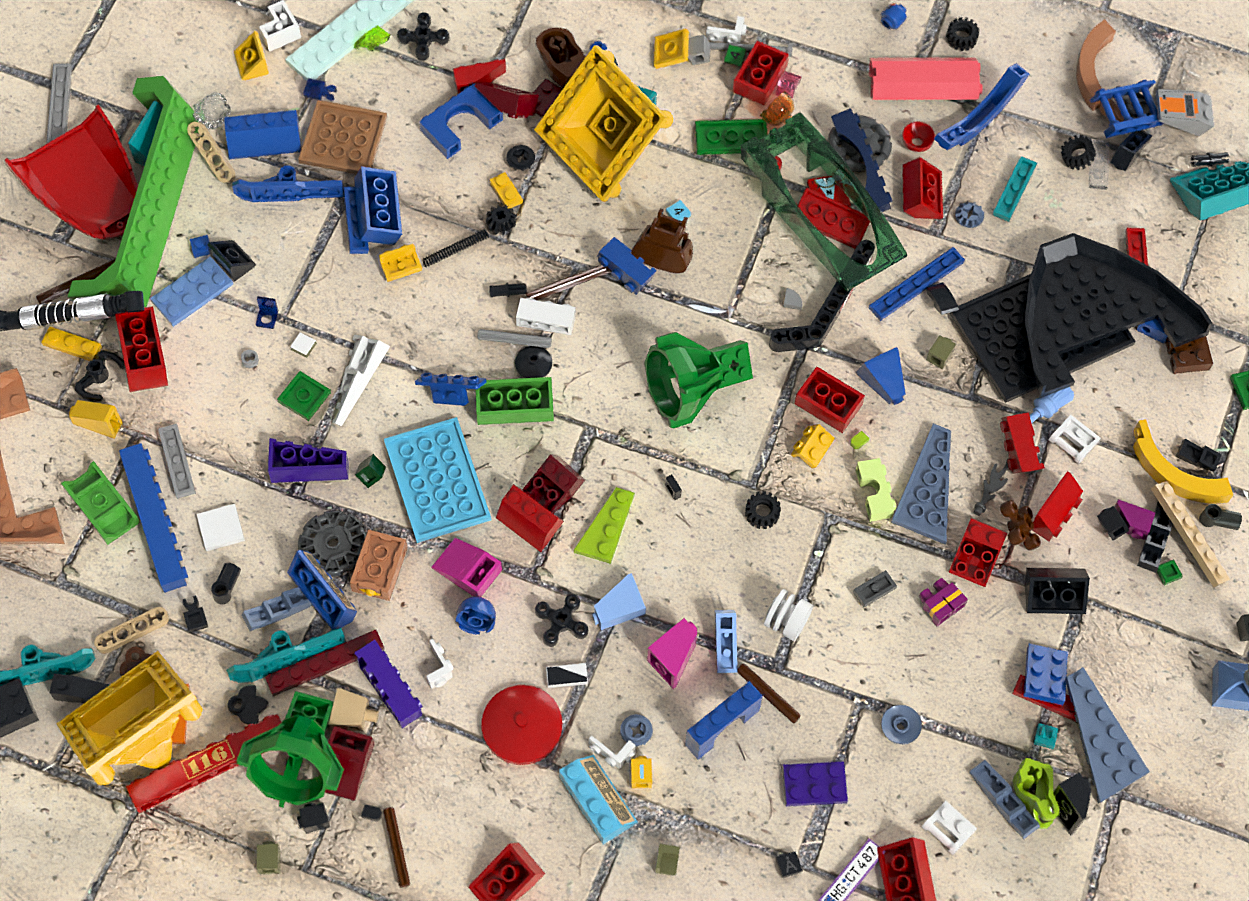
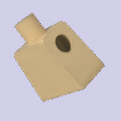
M337 688L329 720L330 730H333L335 726L349 731H363L366 721L377 723L379 711L369 709L368 698Z

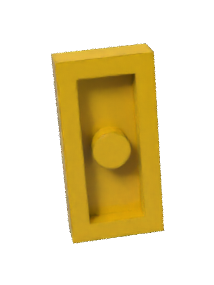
M506 172L489 179L503 205L506 204L508 206V209L523 203L522 197Z

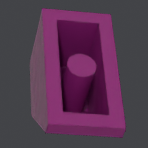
M1118 499L1114 507L1129 529L1127 534L1135 539L1145 540L1149 534L1155 512Z

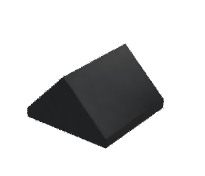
M234 240L208 243L211 258L233 282L256 266V263Z

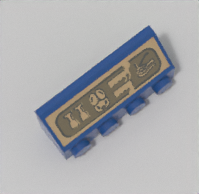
M298 550L287 573L332 630L340 629L353 622L357 614L355 606L349 602L343 591L337 587L330 574L326 573L319 560L311 552Z

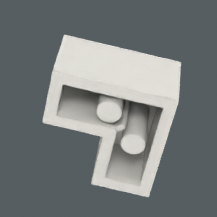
M284 0L268 6L271 22L259 26L262 40L270 52L300 39L301 34L299 25Z

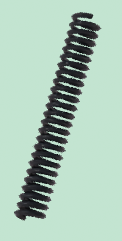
M485 229L480 230V232L469 237L467 236L462 241L459 240V242L457 241V243L449 245V247L447 246L438 252L436 251V253L428 255V257H423L424 266L426 268L427 265L430 267L432 262L435 264V262H440V259H445V256L448 258L453 253H458V250L461 252L466 247H471V244L474 246L476 241L479 243V241H484V238H489V234Z

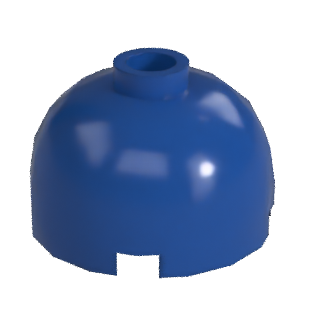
M470 597L459 605L456 623H459L461 630L470 634L480 635L479 631L489 633L494 629L496 611L489 600L483 597Z

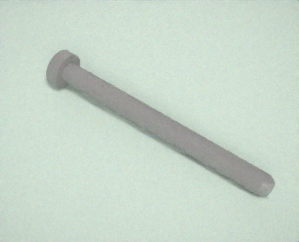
M709 42L710 49L728 50L729 44L744 48L749 52L754 47L751 44ZM788 44V47L771 46L792 57V44Z

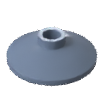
M896 705L884 713L881 727L884 735L890 741L903 745L909 744L918 738L922 730V721L919 714L911 707ZM902 724L904 729H898L897 725Z

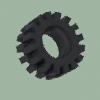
M959 17V20L955 18L953 22H950L946 38L951 48L955 46V50L960 48V51H963L965 48L968 51L969 48L972 49L976 45L979 27H977V23L973 24L974 20L968 21L967 17H965V20ZM964 31L967 32L969 36L960 37L956 34V32Z
M1074 135V139L1068 138L1069 142L1065 141L1064 146L1061 147V155L1066 166H1070L1073 170L1075 167L1076 170H1080V167L1085 169L1086 164L1090 166V161L1094 162V157H1096V151L1091 139L1089 140L1087 136L1084 138L1083 135H1080L1079 138L1077 135ZM1085 149L1082 155L1072 156L1075 150Z
M763 491L762 494L756 492V496L752 494L750 499L747 500L745 509L747 521H751L753 527L757 525L758 529H760V526H763V529H767V526L773 527V523L776 524L780 516V501L777 502V497H772L770 492L768 495H766V491ZM760 504L767 505L770 508V513L767 516H760L756 513V507Z

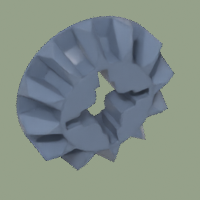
M967 201L966 203H960L956 208L955 217L962 226L974 228L983 222L984 211L982 206H978L976 202L969 203ZM972 210L973 215L968 219V212Z
M636 714L628 716L622 722L620 732L623 740L626 742L630 740L638 747L645 745L651 739L653 727L645 716ZM640 725V732L642 734L637 733L633 737V730L631 728L636 729Z

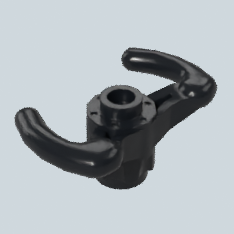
M101 350L98 352L96 359L88 363L85 376L75 384L74 389L77 394L86 400L102 401V395L88 393L85 391V388L93 383H104L108 379L109 373L105 366V359H112L120 368L124 369L123 359L110 351Z

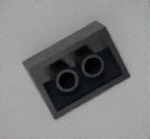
M1026 567V612L1086 614L1090 581L1086 569Z
M1080 772L1060 783L1053 792L1059 806L1058 818L1070 836L1076 832L1087 817L1092 790L1089 780L1082 776Z

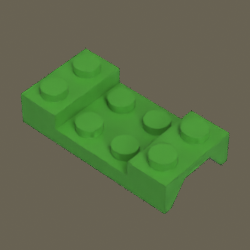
M94 461L90 463L83 475L74 481H64L61 483L65 491L78 505L107 545L140 523L137 515Z

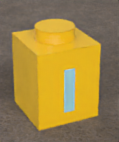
M637 756L635 759H631V788H652V758L647 759L646 756Z

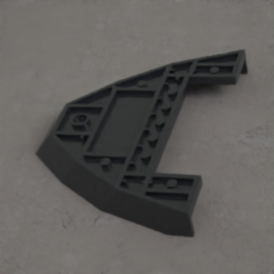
M1075 233L1041 244L1029 279L1025 313V326L1039 396L1042 398L1074 386L1075 381L1059 354L1157 319L1173 346L1178 347L1207 336L1212 326V321L1200 305L1159 271L1113 247Z

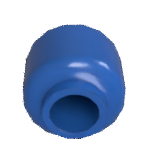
M890 4L881 13L882 24L889 30L898 29L907 19L906 8L901 4Z

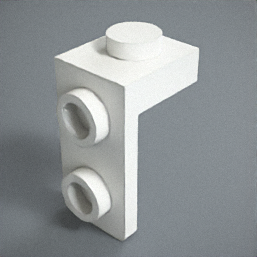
M737 17L735 30L707 26L706 38L711 41L740 44L742 35L746 34L747 25L744 24L745 17Z
M433 639L429 640L430 647L442 668L426 676L431 689L445 685L447 680L453 678L452 670H454L450 660L444 659L442 655L444 650L440 643H435Z
M593 736L589 737V748L594 753L603 755L605 761L612 767L616 766L620 769L626 762L630 763L631 759L636 755V745L630 740L615 755Z

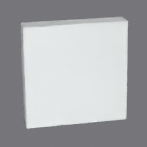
M235 504L197 514L206 551L245 541Z

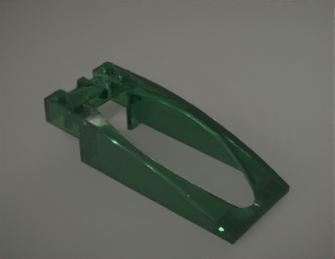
M801 112L786 119V125L779 129L775 127L770 130L768 135L758 140L754 137L741 144V159L762 182V196L846 291L907 257V252L865 187L836 150ZM797 146L806 156V171L811 172L821 166L835 180L843 192L871 222L877 246V257L872 264L863 265L851 259L811 223L789 193L777 160L774 157Z

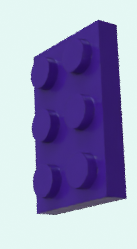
M844 762L783 764L786 806L848 803Z

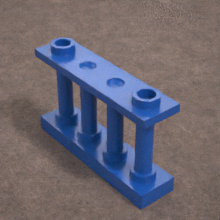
M1145 79L1137 84L1109 90L1103 88L1095 92L1090 102H1101L1110 123L1109 127L1104 131L1106 138L1158 127L1164 124L1158 121V110L1149 91V88L1156 83L1155 80L1147 81ZM1142 92L1151 112L1150 116L1144 114L1135 93ZM1122 96H1129L1138 118L1133 119V117H1130ZM1108 99H1115L1123 117V122L1116 120Z

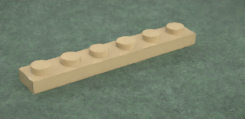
M1167 481L1152 487L1151 490L1212 586L1215 588L1228 582L1230 578L1226 570L1221 566L1215 553L1205 541L1204 536L1196 527L1173 488Z

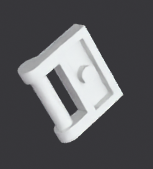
M1070 415L1052 434L1049 441L1052 444L1056 443L1075 458V462L1080 464L1101 438ZM1063 434L1070 441H1072L1079 448H1081L1082 451L1079 453L1071 445H1069L1062 438H1060V436Z
M947 801L922 825V828L933 834L949 849L948 852L952 855L959 850L977 829ZM934 823H939L957 842L951 841Z

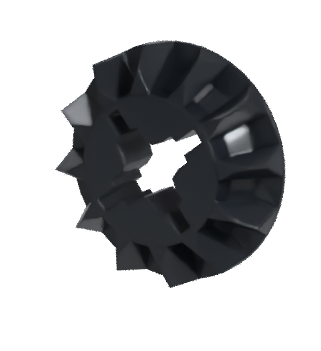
M517 145L508 151L506 159L509 167L514 168L515 171L517 169L524 171L527 168L530 169L535 163V153L528 146ZM524 154V160L518 162V158Z

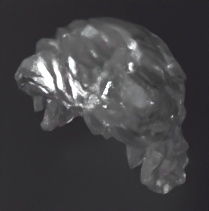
M218 92L207 95L202 101L200 100L197 104L193 105L194 119L203 123L208 129L221 127L224 123V117H229L231 114V106L227 104L225 96Z

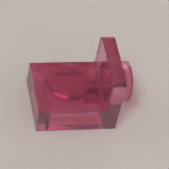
M785 71L778 82L776 96L792 101L795 90L800 84L801 76Z

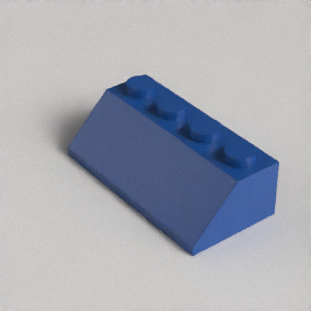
M297 110L224 117L229 160L301 152Z

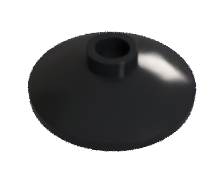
M528 346L517 354L515 367L517 372L524 378L545 377L551 371L552 357L543 347ZM536 358L537 360L533 362L530 359Z

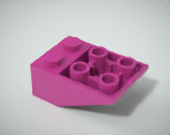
M454 538L431 568L471 596L482 597L501 573L502 564L501 561L486 551Z

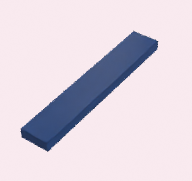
M952 247L870 304V311L880 321L926 290V287L932 286L962 265L965 259Z

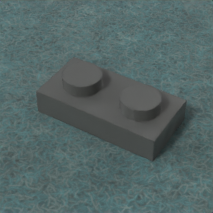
M885 570L855 588L853 593L861 605L866 607L895 590L897 585Z

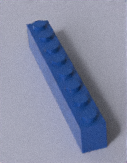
M142 443L119 450L160 585L164 593L187 586L185 578H188V573L185 566L181 567L180 561L183 560L180 549L176 550L174 545L178 542L175 533H171L169 529L172 523L169 515L165 516L164 513L167 507L164 499L159 497V493H162L159 482H155L153 478L156 476L154 466H149L148 460H151L148 448L144 449Z

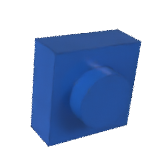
M208 235L190 239L194 258L210 255Z

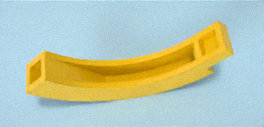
M1147 420L1138 421L1134 428V436L1137 440L1133 445V449L1143 468L1158 484L1167 481L1176 495L1195 502L1220 504L1230 501L1233 492L1228 477L1206 479L1192 476L1179 470L1168 462L1157 449Z

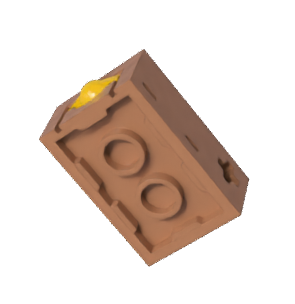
M368 530L350 580L352 591L390 601L408 549L406 539Z

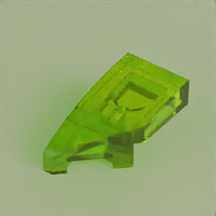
M377 25L361 36L354 43L353 48L365 47L369 51L374 52L375 46L389 41L390 34Z

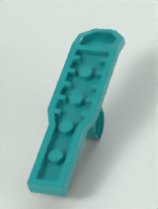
M342 628L333 629L322 636L312 637L306 642L292 645L287 632L282 630L273 633L269 645L252 662L233 665L226 671L232 681L239 683L254 682L345 643V636ZM281 641H285V643L281 645L278 644Z
M27 645L21 651V667L0 671V687L20 678L24 685L52 680L54 674H77L91 666L96 659L95 653L92 648H82L66 656L58 653L43 652L35 645Z

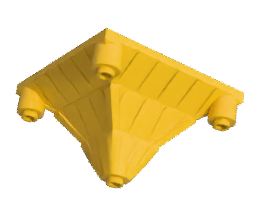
M594 45L534 130L602 202H607L609 198L619 196L621 192L619 182H621L659 129H666L672 125L673 115L668 110H660L614 63L612 52L602 50L599 46Z
M156 651L56 724L93 780L98 785H107L113 780L115 771L110 766L111 764L137 763L152 769H163L168 766L172 758L171 736L179 720L178 716L181 714L186 721H195L201 716L203 708L160 652Z

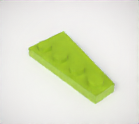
M616 487L575 547L574 553L611 564L635 493Z

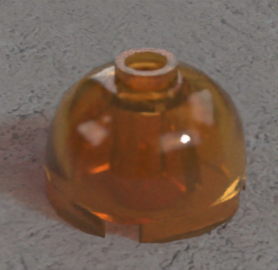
M784 91L759 116L772 126H778L782 123L786 125L793 118L791 114L795 109L794 101Z

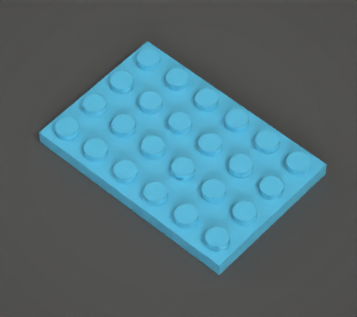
M457 417L384 439L417 543L491 521V515Z

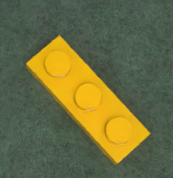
M50 326L41 342L43 346L88 361L96 359L97 353L102 348L101 343Z

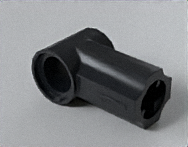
M224 563L217 581L211 587L213 598L218 604H226L231 599V592L241 572V568L235 564ZM221 590H225V591H226L224 594H221V595H218V594H217V593H218L219 591H221Z

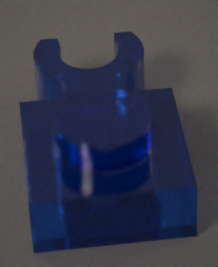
M308 78L303 94L304 97L318 100L325 96L328 100L332 101L334 100V94L329 93H337V87L334 85L326 87V82Z

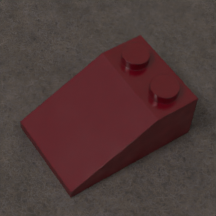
M475 83V87L500 112L507 113V117L528 118V116H535L539 94L497 83Z

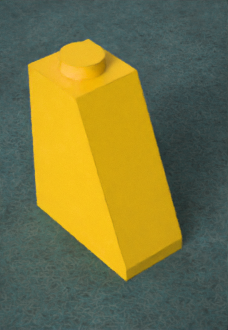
M77 400L76 404L69 411V417L74 425L115 439L123 423L116 407L113 405Z

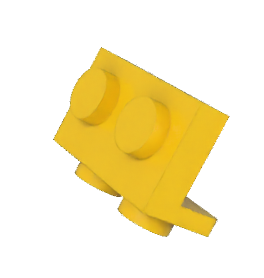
M414 244L403 245L398 249L388 250L379 255L380 265L387 282L422 271Z
M820 424L809 425L804 429L802 438L794 444L791 456H799L811 468H816L835 438Z

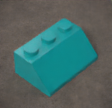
M153 101L128 142L134 162L145 166L163 108L156 101Z

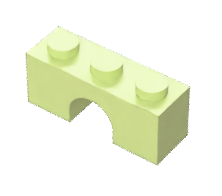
M880 458L857 462L855 470L860 487L871 486L877 491L876 495L866 498L865 507L869 522L892 518L894 510H896V503L890 496L891 485L889 481L886 482L885 465L881 464Z

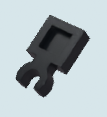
M193 596L194 603L191 605L187 603L186 599H183L184 607L189 610L183 613L189 633L209 627L203 607L198 608L199 601L196 596Z

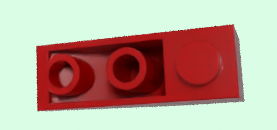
M505 59L453 68L457 95L467 86H471L474 83H491L506 73Z

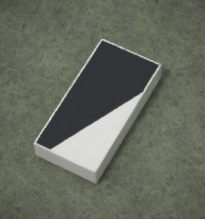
M586 663L546 667L548 688L588 684Z

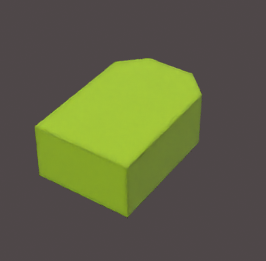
M860 431L851 439L850 445L858 450L869 441V437L863 431Z

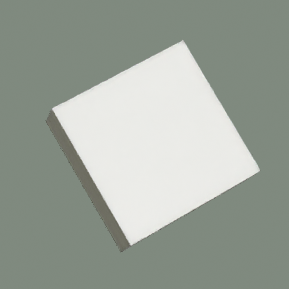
M299 333L290 348L292 351L307 358L317 342Z

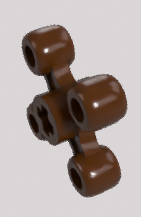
M1013 500L1002 503L1000 505L1002 515L1011 519L1007 522L1010 543L1012 545L1023 543L1024 547L1029 551L1040 547L1041 540L1039 536L1030 532L1034 528L1031 520L1033 513L1030 507L1023 506L1018 509Z

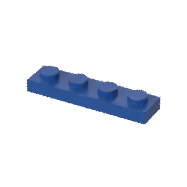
M344 187L343 194L350 254H368V242L360 241L355 187Z

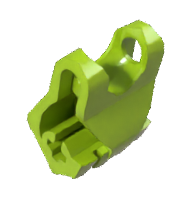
M1025 758L1013 777L1014 791L1016 796L1026 805L1029 813L1040 824L1039 829H1047L1059 815V806L1053 793V768L1049 764ZM1036 785L1035 795H1032L1028 790H1033ZM1038 816H1040L1042 820L1047 821V823H1042L1039 820Z

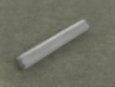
M483 329L478 331L479 340L550 348L552 342L550 337Z

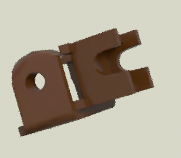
M660 208L657 218H654L651 226L648 225L633 246L631 254L636 259L641 257L644 260V264L670 273H684L693 256V244L691 239H688V233L685 232L688 218L684 217L683 221L663 215L664 209Z

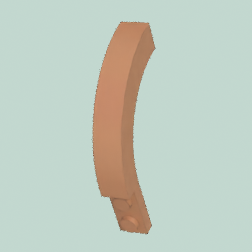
M1105 19L1097 24L1088 34L1083 43L1076 66L1077 83L1083 99L1092 111L1099 108L1104 116H1106L1101 102L1091 103L1090 99L1095 95L1096 91L1102 89L1095 73V58L1106 45L1113 41L1116 30ZM1108 99L1116 120L1123 122L1124 120L1118 106L1112 99Z

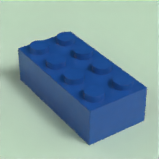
M361 167L354 178L360 241L395 245L402 235L396 171Z

